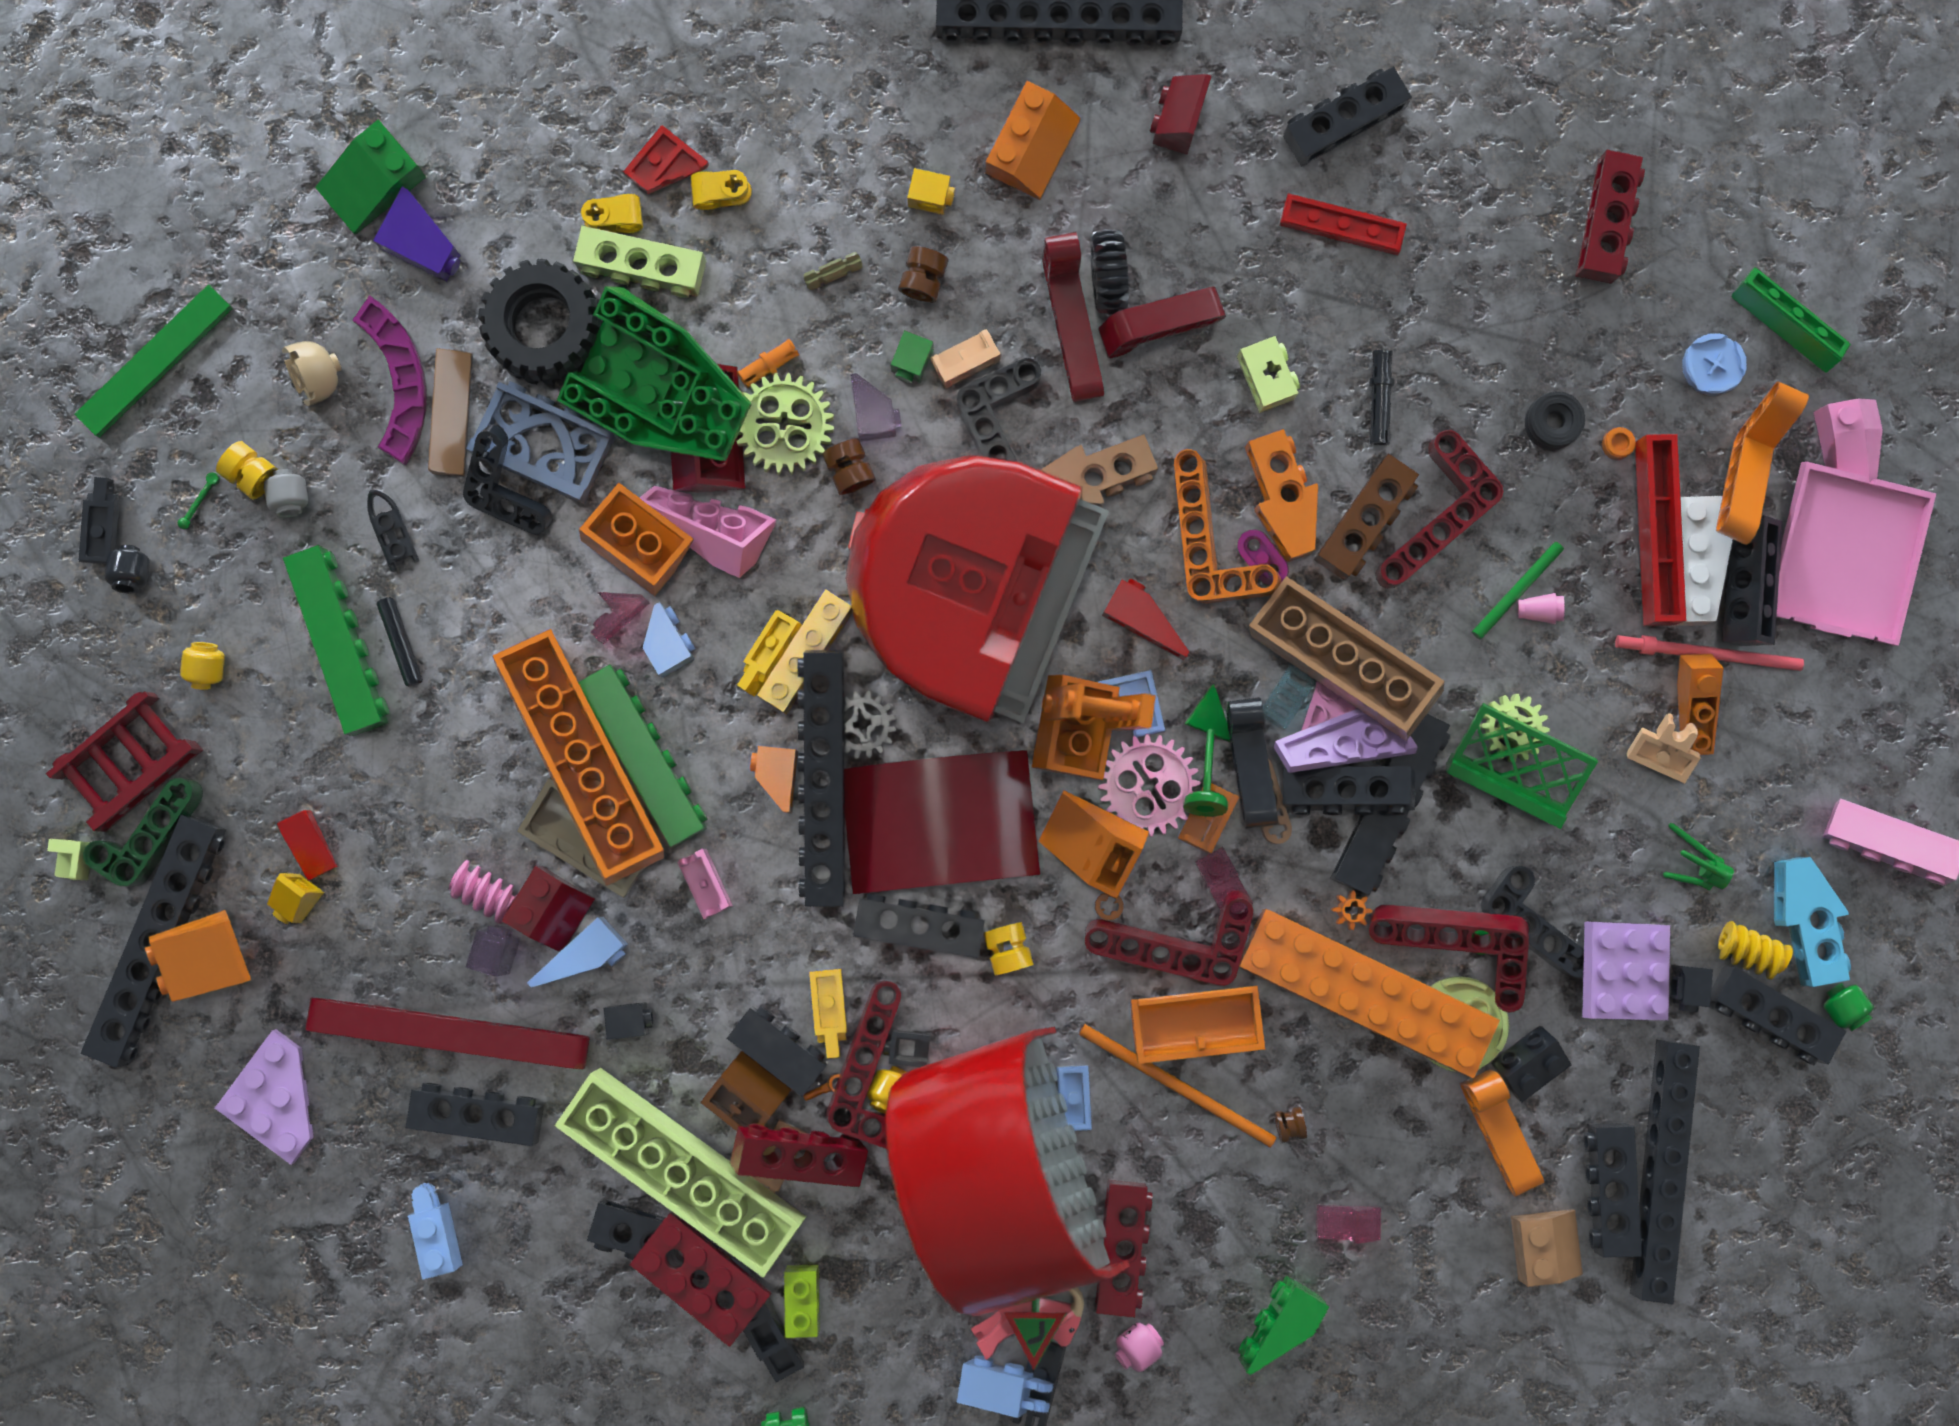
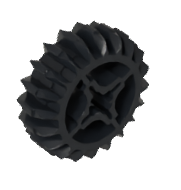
M1103 229L1093 232L1090 240V259L1096 309L1100 314H1115L1127 309L1129 304V277L1124 237L1120 230Z

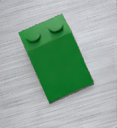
M378 119L353 139L315 188L354 235H356L392 206L402 187L411 191L427 177Z

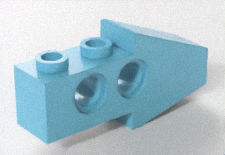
M1798 857L1774 862L1775 926H1788L1801 986L1816 987L1850 980L1851 963L1848 955L1844 953L1842 944L1844 931L1842 925L1837 921V917L1849 915L1848 910L1811 857ZM1814 912L1819 915L1820 919L1816 928L1812 926L1810 921L1811 915ZM1821 943L1826 947V954L1822 959L1817 954L1818 946Z

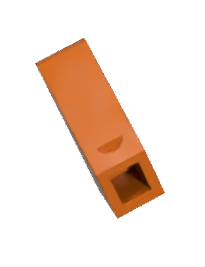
M1712 654L1680 655L1677 679L1680 731L1684 730L1687 724L1693 723L1697 727L1698 735L1690 749L1700 753V755H1713L1724 668Z

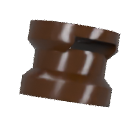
M1295 1107L1291 1112L1287 1113L1282 1111L1274 1112L1276 1128L1281 1143L1289 1142L1290 1138L1294 1137L1299 1139L1307 1138L1306 1124L1300 1107Z

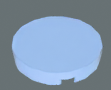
M1721 333L1707 334L1695 340L1687 348L1682 360L1683 374L1688 384L1697 392L1708 396L1722 395L1733 390L1742 380L1747 369L1746 355L1736 341L1733 342L1727 338L1728 336Z

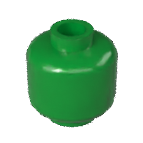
M1840 983L1826 992L1829 999L1824 1003V1010L1840 1028H1849L1852 1032L1873 1018L1871 1013L1874 1010V1005L1858 985L1853 984L1845 987L1843 983Z

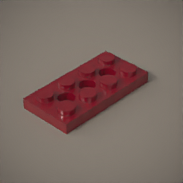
M674 1212L668 1214L629 1264L729 1347H731L772 1294ZM677 1249L684 1255V1263L681 1267H673L669 1264L667 1256L670 1250ZM696 1270H703L708 1274L709 1284L707 1287L699 1288L693 1283L692 1276ZM729 1291L733 1294L734 1305L731 1308H723L719 1305L717 1301L719 1292Z

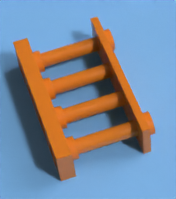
M1073 684L1049 688L1048 694L1045 693L1042 699L1041 709L1045 713V720L1073 719L1085 715L1103 718V721L1106 722V729L1122 731L1150 729L1152 727L1156 695L1142 693L1102 699L1083 696L1085 684Z

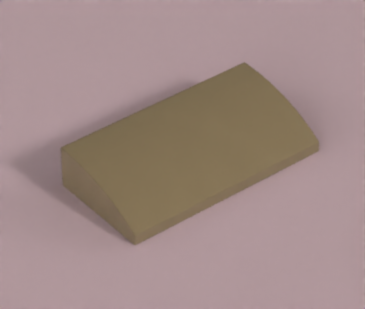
M551 777L548 778L517 830L523 836L623 898L644 870L643 868L606 886Z

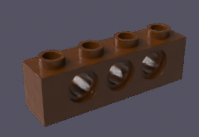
M1388 453L1375 469L1314 560L1343 580H1346L1351 574L1356 577L1366 563L1362 557L1368 549L1373 552L1384 536L1380 534V531L1384 525L1391 526L1401 511L1397 509V506L1402 499L1408 501L1416 491L1418 485L1414 482L1419 474ZM1380 487H1387L1392 491L1393 499L1391 501L1381 498L1379 494ZM1363 512H1370L1375 516V526H1368L1363 522ZM1346 537H1352L1358 542L1357 551L1352 552L1345 547L1344 540Z

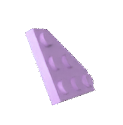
M275 1029L271 1031L216 1105L215 1109L291 1165L296 1162L314 1136L312 1124L309 1121L307 1084L303 1077L301 1062L303 1061L302 1048Z

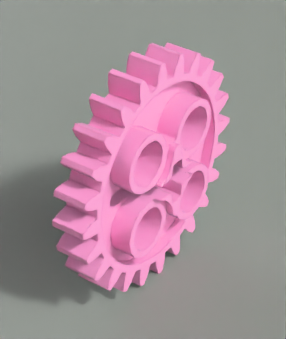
M1149 734L1145 735L1144 743H1140L1137 737L1133 736V746L1129 747L1124 741L1121 742L1122 753L1112 749L1111 754L1115 760L1114 762L1106 761V767L1110 769L1109 772H1104V779L1107 780V783L1098 785V789L1107 791V795L1100 798V801L1110 802L1111 805L1106 811L1110 813L1115 811L1118 817L1142 829L1147 828L1150 837L1153 836L1156 827L1164 835L1166 834V824L1169 823L1171 827L1177 829V817L1184 821L1188 819L1184 813L1183 802L1186 795L1193 792L1192 787H1197L1201 784L1200 781L1192 780L1191 776L1198 772V769L1188 768L1187 765L1191 763L1193 758L1183 759L1181 757L1185 749L1184 747L1179 748L1177 751L1172 749L1174 740H1170L1165 746L1162 745V735L1158 736L1155 743L1151 742ZM1156 755L1160 757L1163 762V767L1160 771L1151 772L1146 768L1145 760L1149 756ZM1134 761L1139 763L1149 781L1154 779L1157 781L1154 789L1164 802L1165 809L1162 810L1158 806L1149 790L1143 791L1141 789L1144 781L1134 768ZM1130 772L1136 777V785L1133 788L1125 789L1121 787L1118 778L1122 773ZM1174 782L1179 786L1180 793L1177 798L1169 799L1163 795L1162 787L1165 783ZM1146 798L1152 802L1153 811L1151 814L1143 816L1136 811L1135 804L1139 799Z

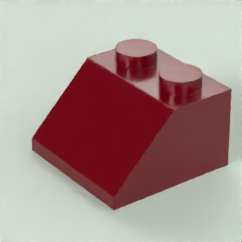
M1211 75L1173 76L1170 87L1163 86L1158 104L1164 105L1161 115H1154L1150 132L1155 134L1153 145L1188 155L1212 77Z
M535 866L503 917L502 922L525 936L561 952L570 942L596 898L545 867Z

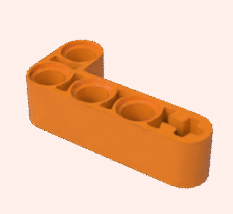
M1487 1070L1475 1076L1474 1079L1470 1078L1460 1083L1468 1105L1513 1196L1516 1197L1543 1184L1544 1179L1507 1102L1510 1099V1093L1499 1073Z

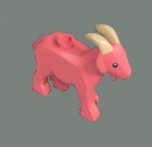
M1079 1288L1068 1290L1074 1300L1071 1304L1046 1297L1040 1298V1313H1067L1053 1337L1061 1347H1066L1071 1343L1080 1324L1084 1299ZM1032 1301L1000 1309L991 1317L971 1327L973 1334L978 1339L976 1344L986 1360L995 1353L997 1346L1004 1339L1015 1334L1004 1312H1032Z

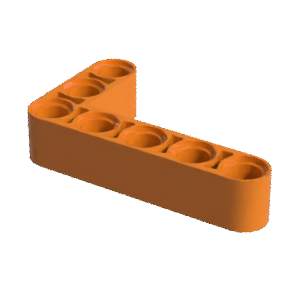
M1778 381L1742 426L1735 438L1731 452L1716 532L1745 545L1752 541L1761 521L1774 448L1803 412L1809 398L1808 394Z
M1192 449L1180 451L1174 459L1186 584L1189 595L1196 601L1205 604L1272 595L1281 584V577L1269 565L1262 564L1217 570L1206 463ZM1190 458L1197 459L1196 469L1192 472H1184L1183 465L1185 461ZM1192 489H1199L1201 492L1199 500L1195 503H1188L1186 500L1188 492ZM1202 519L1204 522L1203 530L1198 534H1191L1189 530L1191 523L1194 520ZM1199 550H1206L1207 560L1201 565H1195L1193 563L1194 554ZM1266 572L1273 575L1272 584L1267 588H1260L1258 585L1259 576ZM1235 576L1240 577L1242 580L1241 588L1236 592H1229L1227 589L1228 580ZM1204 580L1209 581L1211 585L1209 593L1204 596H1198L1196 592L1198 583Z

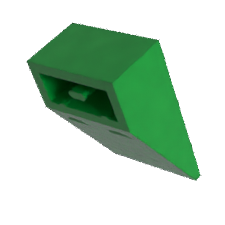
M1287 1275L1283 1282L1279 1280L1273 1287L1270 1297L1273 1298L1267 1310L1265 1308L1260 1310L1254 1322V1325L1257 1326L1251 1337L1246 1336L1238 1349L1240 1354L1238 1359L1246 1373L1250 1375L1312 1337L1329 1309L1328 1304L1319 1294Z

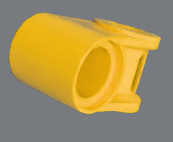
M738 170L697 172L691 175L693 208L711 210L718 207L740 206L746 204L752 196V189L746 176ZM740 183L741 186L738 187V192L733 193L732 190L735 188V184Z
M621 194L615 197L590 199L581 208V215L586 227L595 229L600 227L599 230L613 233H633L643 229L640 197L638 195ZM595 214H600L598 221H593Z

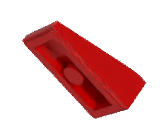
M303 810L277 823L284 840L308 881L338 867L311 810Z

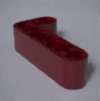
M1208 287L1121 310L1111 315L1098 328L1108 358H1116L1131 352L1141 343L1212 325L1223 320L1226 314L1216 287Z

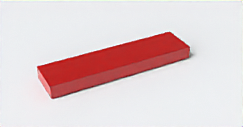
M1288 193L1279 225L1399 255L1407 223Z

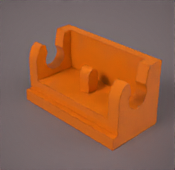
M1212 783L1211 791L1223 795L1228 801L1227 813L1216 817L1189 814L1178 836V839L1208 854L1213 852L1239 799V796Z

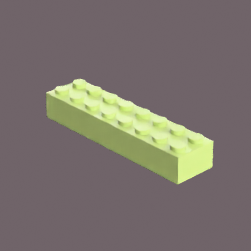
M602 1068L590 1073L555 1124V1127L763 1278L806 1218L804 1214L753 1177L737 1175L728 1159Z

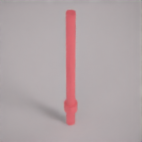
M1617 635L1615 640L1616 648L1639 650L1640 654L1654 655L1655 653L1679 656L1712 654L1716 660L1798 671H1801L1804 667V660L1802 658L1660 641L1653 636L1642 635L1641 638Z

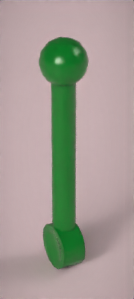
M210 472L207 474V483L186 515L177 522L180 529H188L190 527V519L211 487L220 482V477L216 473Z

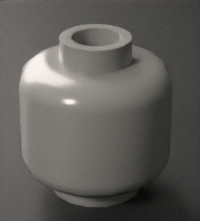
M279 469L273 472V476L265 480L264 492L267 508L275 512L278 517L300 515L302 509L307 507L306 481L301 475L294 474L291 469Z

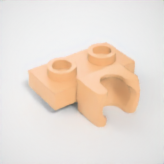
M1669 713L1659 725L1657 734L1641 728L1627 751V758L1685 784L1701 759L1700 753L1690 749L1697 738L1698 730L1693 723H1689L1684 730L1680 732L1674 731V718Z

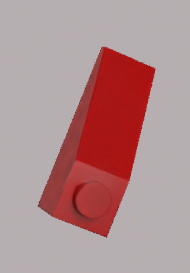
M1122 579L1102 616L1184 661L1189 654V650L1150 594L1144 592L1146 587L1133 579H1129L1128 582Z

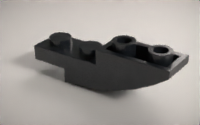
M734 1256L730 1257L733 1262L762 1284L755 1271ZM724 1291L732 1307L734 1305V1296L731 1292ZM769 1297L743 1332L759 1361L763 1360L777 1383L804 1368V1361L792 1340L785 1338V1328L773 1309L774 1304Z

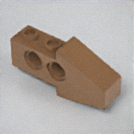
M1145 434L1088 456H1086L1082 445H1079L1041 469V471L1081 486V500L1103 508V494H1106L1107 497H1112L1124 491L1123 487L1132 483H1135L1136 486L1144 485L1153 480L1152 476L1156 474L1158 467ZM1120 461L1126 462L1130 466L1131 471L1126 475H1120L1114 470V464ZM1091 472L1097 473L1101 477L1102 482L1098 486H1090L1085 481V476Z

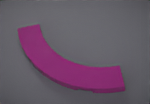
M369 295L352 321L364 329L381 349L388 363L394 391V407L388 427L378 448L404 465H407L420 439L425 421L427 406L425 374L419 354L407 331L392 313Z

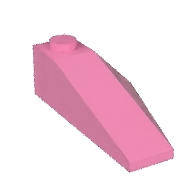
M1858 398L1827 404L1815 411L1814 417L1825 466L1867 476L1866 481L1868 482L1877 479L1883 429L1876 400Z
M653 486L639 497L694 539L690 546L692 550L712 566L738 578L756 564L776 524V519L749 507L739 505L738 510L721 506V501L711 499L710 503L693 500L691 494Z

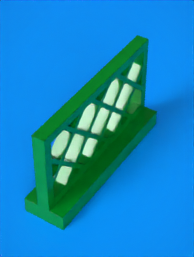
M1482 703L1455 752L1451 753L1448 758L1446 771L1448 774L1561 829L1567 820L1566 814L1597 765L1598 760ZM1485 714L1498 719L1501 729L1482 734L1480 723ZM1503 722L1510 725V727L1505 728ZM1477 730L1479 736L1473 737L1475 731ZM1520 730L1527 734L1529 744L1511 748L1507 737L1508 733ZM1503 735L1507 750L1489 755L1485 740ZM1532 737L1538 739L1539 741L1533 742ZM1481 741L1485 756L1471 759L1463 755L1467 745ZM1550 745L1556 749L1558 757L1539 762L1535 748ZM1532 749L1536 764L1517 768L1513 754ZM1560 750L1567 753L1568 755L1562 756ZM1510 756L1514 770L1504 773L1494 770L1491 760ZM1574 759L1587 763L1582 773L1568 776L1564 762ZM1488 762L1489 767L1481 763ZM1560 763L1565 778L1546 783L1542 768ZM1534 770L1539 771L1542 784L1532 787L1522 784L1520 774ZM1516 776L1517 781L1510 777ZM1576 781L1575 785L1572 788L1570 782ZM1567 784L1569 794L1564 803L1551 798L1549 788ZM1545 790L1546 795H1544V794H1542V793H1540V792H1538V791Z

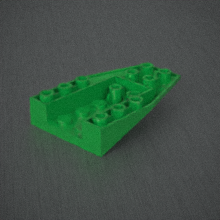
M605 286L593 314L603 320L597 333L595 344L591 347L589 357L585 361L582 371L568 372L557 401L631 444L726 461L752 403L687 330L626 289Z

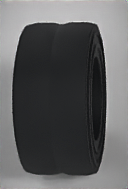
M1560 391L1549 392L1539 397L1531 404L1525 416V429L1528 437L1534 444L1547 450H1559L1567 447L1581 435L1585 426V412L1581 403L1574 396ZM1548 414H1559L1563 420L1562 427L1559 429L1551 428L1547 423Z

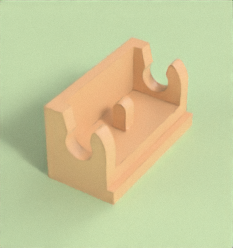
M985 329L956 346L930 357V360L942 384L947 389L1000 362L1001 354L988 330Z

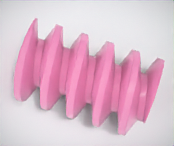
M464 861L450 882L449 890H451V897L458 899L462 896V904L469 905L473 902V910L480 911L484 908V916L491 917L495 914V922L501 924L503 917L516 896L512 895L514 885L510 884L505 890H502L503 879L499 878L495 883L491 884L492 873L488 872L481 878L479 877L481 867L477 866L470 872L468 871L470 861Z

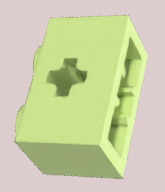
M1276 336L1240 349L1237 358L1259 413L1295 399L1298 395L1297 390L1300 389V384L1295 372L1289 371L1286 363L1288 361L1286 348L1283 343L1278 344ZM1267 368L1270 372H1276L1274 379L1271 375L1265 376L1264 373Z

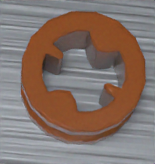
M1102 893L1097 897L1095 910L1101 918L1114 920L1122 914L1124 904L1120 896L1115 898L1107 893ZM1108 897L1114 898L1115 901L1113 903L1118 904L1117 911H1111L1110 915L1104 914L1103 911L1105 909L1100 908L1101 901H1107Z

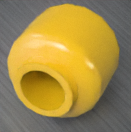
M193 642L191 647L186 648L182 652L180 676L183 680L191 683V688L208 690L211 688V684L219 683L223 679L225 655L217 649L218 646L216 644Z
M891 1066L890 1070L880 1069L876 1072L867 1092V1097L871 1101L870 1106L873 1109L886 1115L889 1089L906 1072L905 1070Z

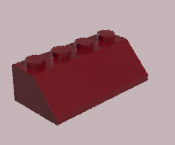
M717 364L739 388L737 367ZM737 435L726 461L671 451L673 490L700 493L745 489L743 446L738 447L737 444L742 435Z

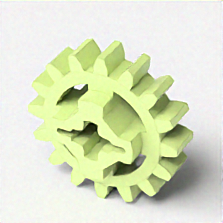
M1513 694L1510 701L1504 695L1499 697L1500 705L1495 701L1488 704L1490 707L1543 733L1550 732V728L1542 726V722L1547 720L1548 716H1539L1538 712L1542 707L1540 704L1533 707L1530 706L1531 697H1526L1521 702L1519 694ZM1517 708L1523 710L1529 717L1527 718L1519 714ZM1485 714L1484 718L1487 721L1480 724L1481 729L1486 730V733L1500 730L1499 724L1494 729L1496 718ZM1503 722L1505 728L1510 726ZM1520 730L1507 734L1511 748L1529 744L1527 734ZM1503 735L1487 739L1490 742L1487 747L1488 752L1495 749L1498 752L1507 750V747L1498 740H1504ZM1532 737L1533 742L1539 741L1538 739ZM1532 749L1513 754L1515 762L1517 755L1521 761L1528 760V752L1533 755Z

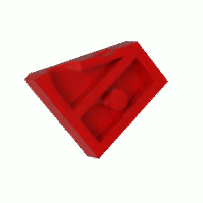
M661 125L625 168L623 173L647 194H650L694 173L707 169L709 163L666 127Z

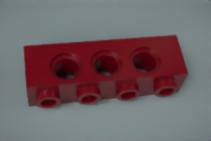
M1606 150L1598 159L1575 277L1612 284L1617 278L1624 275L1628 264V257L1624 256L1626 246L1630 245L1634 233V228L1630 227L1631 218L1636 215L1639 206V198H1636L1637 187L1641 186L1645 175V169L1641 168L1643 157ZM1612 183L1619 184L1623 189V193L1616 192L1613 189ZM1607 212L1613 213L1617 217L1618 223L1611 222L1607 218ZM1601 242H1607L1612 248V253L1604 251L1601 247Z
M750 1124L749 1127L738 1126L730 1164L736 1174L741 1176L860 1188L868 1150L860 1139L846 1134H842L841 1137H831L821 1131H811L810 1134H804L787 1127H782L780 1131L768 1130L763 1125ZM775 1146L771 1154L763 1155L768 1147ZM806 1150L802 1157L794 1158L798 1151ZM836 1153L832 1160L825 1162L829 1154Z
M1107 1180L1103 1219L1106 1237L1103 1239L1110 1263L1106 1266L1128 1260L1129 1267L1120 1273L1127 1274L1130 1280L1123 1288L1115 1287L1112 1284L1114 1277L1097 1282L1096 1314L1135 1318L1136 1308H1142L1143 1289H1138L1139 1276H1145L1146 1257L1141 1256L1142 1244H1148L1149 1225L1144 1224L1145 1212H1151L1153 1193L1148 1192V1187L1145 1183ZM1131 1208L1136 1211L1134 1221L1128 1224L1122 1223L1119 1220L1120 1212L1123 1209ZM1124 1240L1130 1241L1133 1244V1249L1128 1255L1122 1256L1116 1253V1246L1119 1242Z

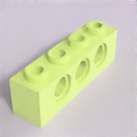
M581 226L573 259L578 270H581L580 273L587 277L599 278V275L611 277L610 280L624 285H628L629 281L640 283L644 289L659 291V288L671 290V294L682 298H689V294L699 295L706 265L705 256L700 251ZM606 253H617L613 262H602ZM637 259L647 260L645 267L640 270L633 269L632 265ZM674 265L677 267L674 275H662L663 269L666 266Z

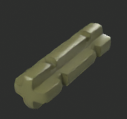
M852 252L845 255L846 258L843 260L838 258L818 267L819 270L816 272L813 269L804 273L803 278L809 290L820 287V283H830L848 275L847 272L850 270L853 273L861 269L863 264L859 254Z

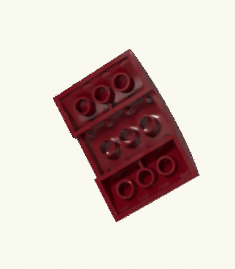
M1027 750L928 758L844 769V810L853 894L1040 875Z

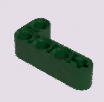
M174 778L170 780L124 847L113 841L90 842L83 852L85 863L116 885L140 886L144 884L164 856L180 815L191 816L203 797L201 785L192 779ZM182 787H184V792L187 794L186 798H183L184 794L180 791ZM167 811L170 815V822L164 827L161 823V817ZM147 838L152 842V849L148 854L143 849V843ZM103 847L108 852L107 860L104 863L99 858L100 850ZM129 864L134 869V875L130 880L125 875L126 867Z

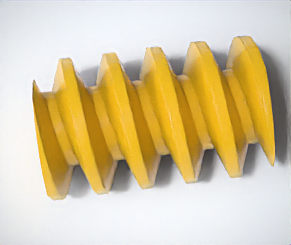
M1733 921L1725 924L1718 940L1719 958L1721 960H1725L1729 954H1732L1731 964L1737 965L1741 959H1744L1743 969L1749 970L1755 964L1754 972L1757 975H1761L1767 969L1766 978L1772 980L1776 974L1782 973L1787 968L1793 955L1791 945L1786 944L1783 946L1781 941H1771L1769 936H1760L1757 931H1748L1745 926H1736Z

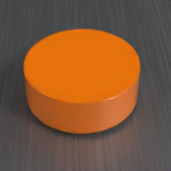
M1623 427L1610 430L1602 440L1604 453L1614 460H1621L1629 456L1634 451L1636 445L1633 433Z

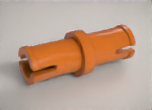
M787 339L768 353H760L757 360L737 371L738 376L741 377L740 380L748 389L752 383H756L762 377L768 374L773 376L774 373H777L779 367L799 356L798 351L795 350L796 347L790 339Z

